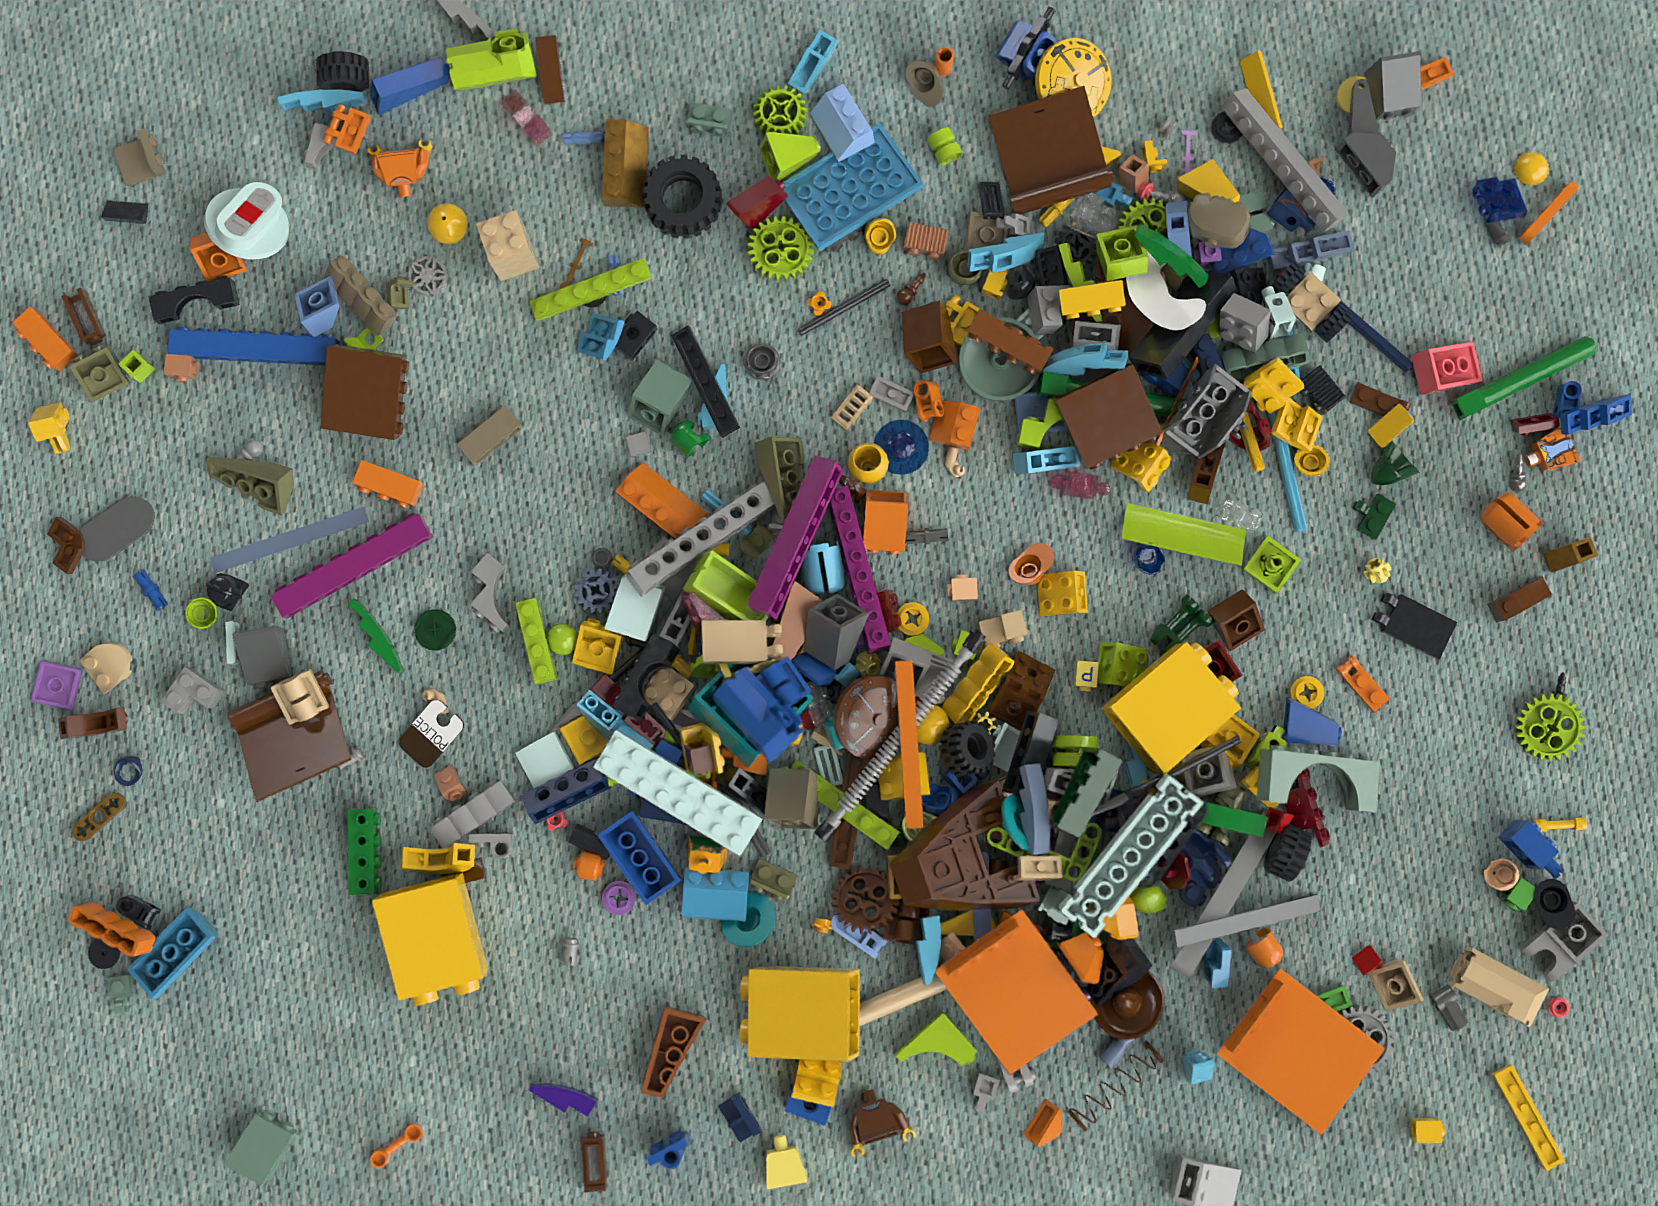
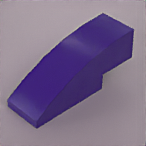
M539 1083L533 1084L529 1088L530 1092L564 1113L571 1106L588 1117L598 1101V1098L587 1092L560 1084Z

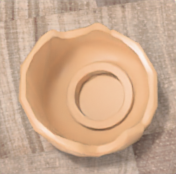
M1504 858L1491 861L1488 868L1484 870L1485 882L1490 887L1500 891L1513 888L1520 876L1518 867L1511 860Z

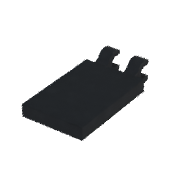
M1389 593L1383 594L1380 601L1393 607L1389 617L1379 611L1377 613L1374 612L1371 620L1384 626L1382 629L1383 633L1440 660L1458 622L1402 594L1398 598Z

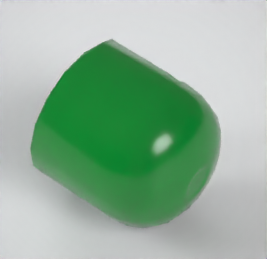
M688 420L677 424L670 434L672 444L686 458L696 453L692 450L696 445L702 448L712 438L708 433L703 435L694 433L692 429L695 424Z

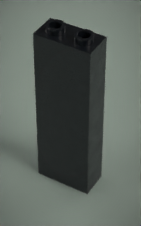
M1204 270L1208 274L1206 284L1200 288L1190 279L1175 299L1204 300L1206 309L1203 316L1194 324L1181 330L1167 329L1155 323L1128 357L1134 365L1136 372L1168 380L1221 313V309L1234 293H1237L1238 289L1232 276Z

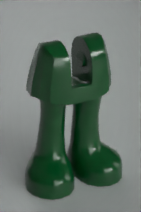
M1188 594L1182 598V606L1174 617L1165 625L1160 623L1150 638L1154 645L1162 641L1166 635L1172 639L1161 650L1163 654L1175 644L1182 643L1198 627H1209L1214 623L1213 619L1204 610L1199 609L1176 634L1173 632L1189 615L1199 608L1197 602Z

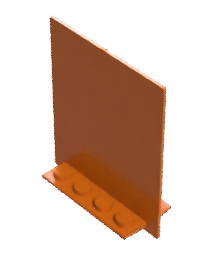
M1022 909L980 939L978 938L977 941L964 950L959 949L957 955L935 970L937 976L1010 1075L1098 1015Z
M1279 969L1251 1008L1247 1010L1236 1027L1233 1026L1234 1031L1219 1049L1217 1055L1322 1135L1384 1051V1048L1289 974Z

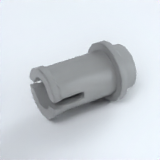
M359 746L350 748L349 752L352 760L339 765L341 770L344 771L356 761H362L364 753Z
M565 938V942L562 943V946H564L563 965L569 966L571 957V966L577 965V946H579V943H577L576 938Z

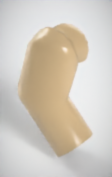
M948 447L945 467L952 476L960 477L964 474L965 468L956 460L958 449Z
M435 689L425 690L422 694L425 701L441 700L447 705L445 695ZM448 708L439 715L449 713Z

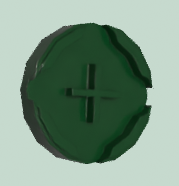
M439 609L428 610L421 614L414 628L415 637L419 644L428 650L435 651L447 648L453 642L457 629L455 621L450 614Z

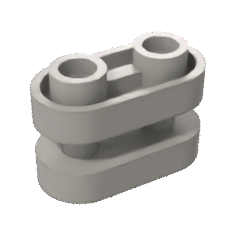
M995 1055L1010 1094L1018 1091L1016 1084L1024 1082L1026 1087L1034 1085L1033 1080L1036 1079V1075L1032 1067L1028 1068L1027 1064L1019 1069L1020 1074L1013 1076L1008 1073Z

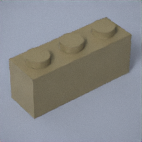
M506 405L496 408L491 413L492 416L489 419L480 421L475 426L476 429L470 434L468 432L459 439L460 442L457 446L474 466H477L523 428Z

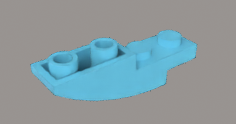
M1044 233L1005 238L1004 244L969 249L967 267L969 271L990 268L992 273L1022 265L1035 258L1037 250L1043 249Z
M1107 343L1075 346L1048 358L1042 373L1049 372L1078 376L1084 375L1086 368L1125 369L1128 361V351L1107 350Z
M591 690L576 704V707L583 716L608 741H610L615 731L619 730L649 749L653 748L654 745L624 722L621 719L622 715Z

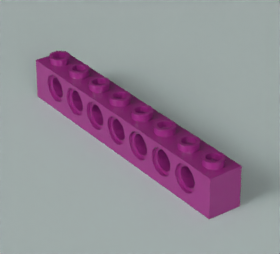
M849 487L835 488L828 508L837 541L840 543L841 557L853 603L869 613L861 632L868 655L886 651L891 644Z

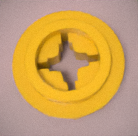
M906 603L898 610L896 623L904 634L911 636L919 635L928 627L929 614L926 608L919 603ZM907 611L913 616L920 613L916 619L918 627L913 623L905 624L909 619Z
M1311 676L1298 678L1290 688L1291 698L1312 709L1320 705L1324 698L1322 684ZM1304 687H1307L1308 690H1315V692L1309 695V701L1306 696H1299L1304 691Z

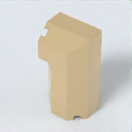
M1466 947L1464 950L1467 953L1458 956L1449 975L1453 978V981L1449 980L1448 984L1513 1020L1517 1019L1519 1023L1530 1027L1549 988L1474 948Z

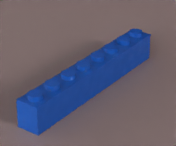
M177 327V330H169L168 354L190 355L195 359L326 366L327 346L331 344L340 345V342L334 338V335L330 334L313 337L309 333L293 336L289 332H280V335H272V332L260 331L259 334H252L248 330H239V333H231V330L218 329V332H211L207 328H198V331H191L187 327Z

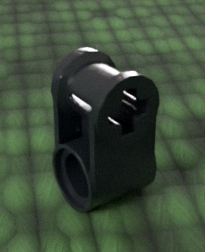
M135 895L121 897L116 903L118 913L148 930L151 929V923L156 914L161 912L160 908ZM126 900L132 902L133 907L131 910L126 909Z
M1046 915L1042 923L1046 941L1063 943L1072 939L1073 930L1070 927L1069 921L1065 925L1054 921L1052 917Z

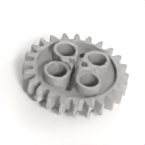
M1357 1004L1356 1010L1352 1006L1348 1007V1012L1344 1009L1340 1010L1342 1016L1351 1023L1359 1020V1029L1369 1037L1373 1031L1378 1032V1039L1375 1041L1384 1048V1051L1370 1068L1368 1074H1372V1068L1380 1071L1378 1064L1386 1066L1384 1058H1392L1388 1051H1395V1048L1391 1047L1390 1043L1396 1042V1040L1389 1036L1395 1032L1394 1030L1387 1029L1391 1023L1388 1021L1383 1022L1386 1016L1383 1014L1378 1016L1379 1011L1376 1009L1371 1012L1369 1006H1365L1363 1010L1362 1006Z

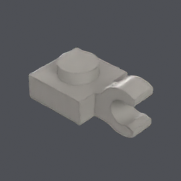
M1016 213L1004 216V219L996 218V227L1009 229V235L1014 237L1029 235L1030 218Z
M981 1073L978 1074L973 1094L978 1096L974 1108L975 1111L984 1113L987 1099L994 1101L999 1079Z

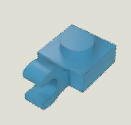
M1111 182L1112 187L1099 190L1094 196V199L1110 207L1117 203L1125 209L1128 208L1133 199L1120 193L1122 187Z

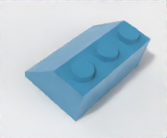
M685 868L682 917L746 921L749 872L720 870L719 873L707 872L702 874Z

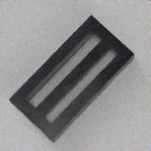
M979 182L978 189L983 219H988V217H991V219H996V217L1004 219L1005 212L1000 182ZM985 187H986V190H987V196H988V202H989L990 211H989V209H988V203H987V197H986ZM991 187H994L998 211H995L994 197L992 194Z

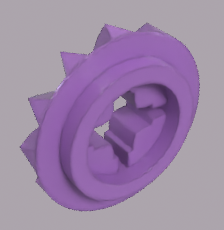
M623 881L610 883L602 894V902L605 909L614 915L628 913L636 902L635 890L630 884ZM621 889L622 896L628 898V900H622L619 907H617V900L610 898V896L617 895Z

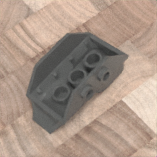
M1214 364L1192 388L1191 395L1179 405L1178 412L1164 428L1162 444L1179 457L1195 455L1201 459L1219 448L1221 444H1224L1229 439L1231 431L1241 424L1243 416L1246 414L1252 391L1217 364Z

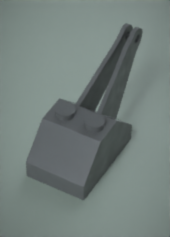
M1358 79L1352 87L1348 136L1335 151L1371 197L1374 198L1393 179L1396 151L1394 150L1393 143L1379 134L1368 82L1365 79Z

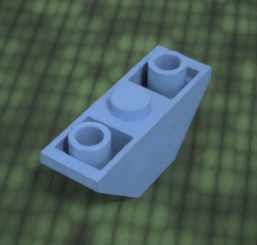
M1187 201L1166 203L1168 239L1191 256Z

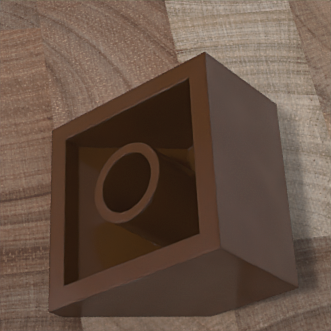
M1243 589L1207 610L1209 616L1214 621L1213 626L1229 651L1234 650L1265 631L1256 602Z

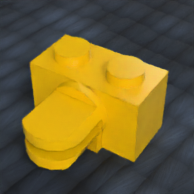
M61 402L36 408L28 422L36 442L49 439L55 454L62 453V450L63 452L70 451L69 440L65 433V427L70 419L67 408H64Z

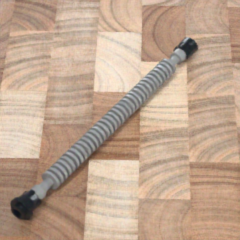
M977 629L974 632L969 630L970 634L958 651L959 655L952 664L949 661L946 663L949 667H943L946 671H940L942 676H936L939 679L938 681L934 678L933 682L936 684L931 683L929 685L932 689L927 687L928 694L923 692L925 698L922 696L919 698L922 702L916 701L919 705L918 707L916 706L918 726L921 724L918 720H924L921 716H927L925 711L928 713L931 711L928 707L933 709L934 706L931 703L937 704L935 698L940 700L941 697L938 694L944 695V692L941 690L947 691L945 685L951 686L948 681L950 680L952 683L955 681L951 677H958L955 672L961 673L959 667L966 659L968 660L972 654H975L983 644L987 643L984 641L986 636ZM898 726L895 728L898 733L893 731L892 734L895 736L890 735L891 741L888 739L885 741L888 745H882L884 750L882 748L878 750L881 754L876 752L875 755L878 758L873 756L872 760L874 763L869 761L868 764L871 767L866 765L865 768L868 771L862 770L864 776L862 774L858 775L861 780L856 778L855 782L857 784L854 782L851 784L854 789L852 787L848 788L851 793L846 791L844 794L847 797L843 795L841 797L843 801H838L840 807L834 814L831 813L827 820H824L814 833L826 843L832 838L837 830V826L841 823L840 819L846 811L851 813L853 811L851 807H856L854 802L857 804L860 802L857 798L862 799L863 796L861 794H866L864 789L867 791L870 789L867 785L872 786L873 783L871 781H876L874 776L879 778L880 775L877 772L882 774L883 770L881 767L886 769L887 766L884 763L889 765L890 762L887 759L893 760L891 754L893 756L897 755L894 750L900 751L897 747H901L900 728Z

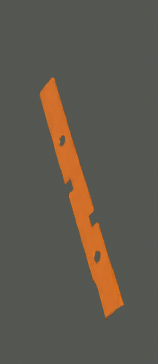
M1196 357L1190 369V372L1172 407L1171 414L1168 416L1163 426L1162 432L1165 426H1167V424L1170 422L1177 408V405L1179 403L1178 401L1182 397L1184 390L1197 366L1199 360L1198 357ZM1164 432L1159 435V438L1156 442V445L1158 447L1164 436Z

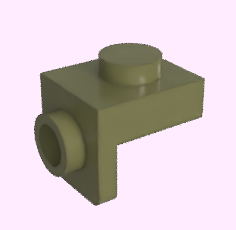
M395 277L393 281L387 282V303L394 309H408V288L414 286V281L407 280L406 277Z

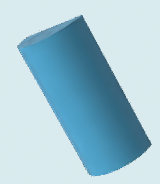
M186 907L155 939L152 950L141 954L127 970L151 999H157L218 936V932L199 912Z

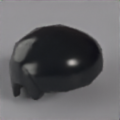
M1025 269L1018 277L1019 283L1013 282V286L1011 285L1010 289L1006 291L1009 298L1013 300L1023 299L1034 289L1035 280L1028 269Z

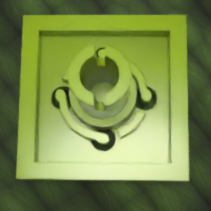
M1266 536L1242 570L1272 592L1278 594L1301 562V559L1271 537Z

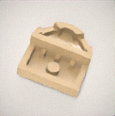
M109 642L97 645L79 660L103 694L111 691L122 680H126L132 672L130 670L131 654L122 644Z

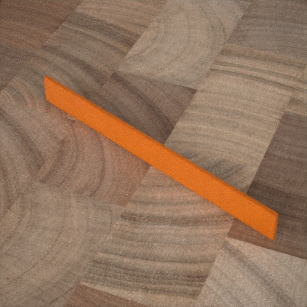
M897 661L895 665L906 829L924 828L913 661Z

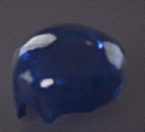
M1141 544L1133 555L1134 565L1140 572L1148 575L1161 572V567L1165 562L1162 548Z

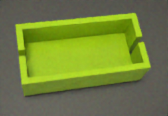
M713 550L702 554L693 569L695 572L691 573L683 590L728 621H767L768 617L754 613L747 606L749 596L753 593L757 581Z

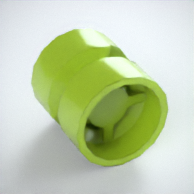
M950 127L942 128L927 138L931 150L936 151L935 158L940 166L949 164L963 155L960 145L957 142H953L955 136Z

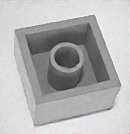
M1234 293L1221 309L1219 336L1226 341H1231L1241 346L1245 350L1256 353L1269 336L1271 310Z

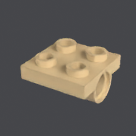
M311 668L270 687L289 725L298 721L308 720L318 714V712L329 708V704Z

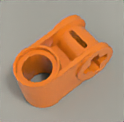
M920 380L916 382L913 392L919 418L925 422L934 416L942 417L945 410L939 385L934 381Z

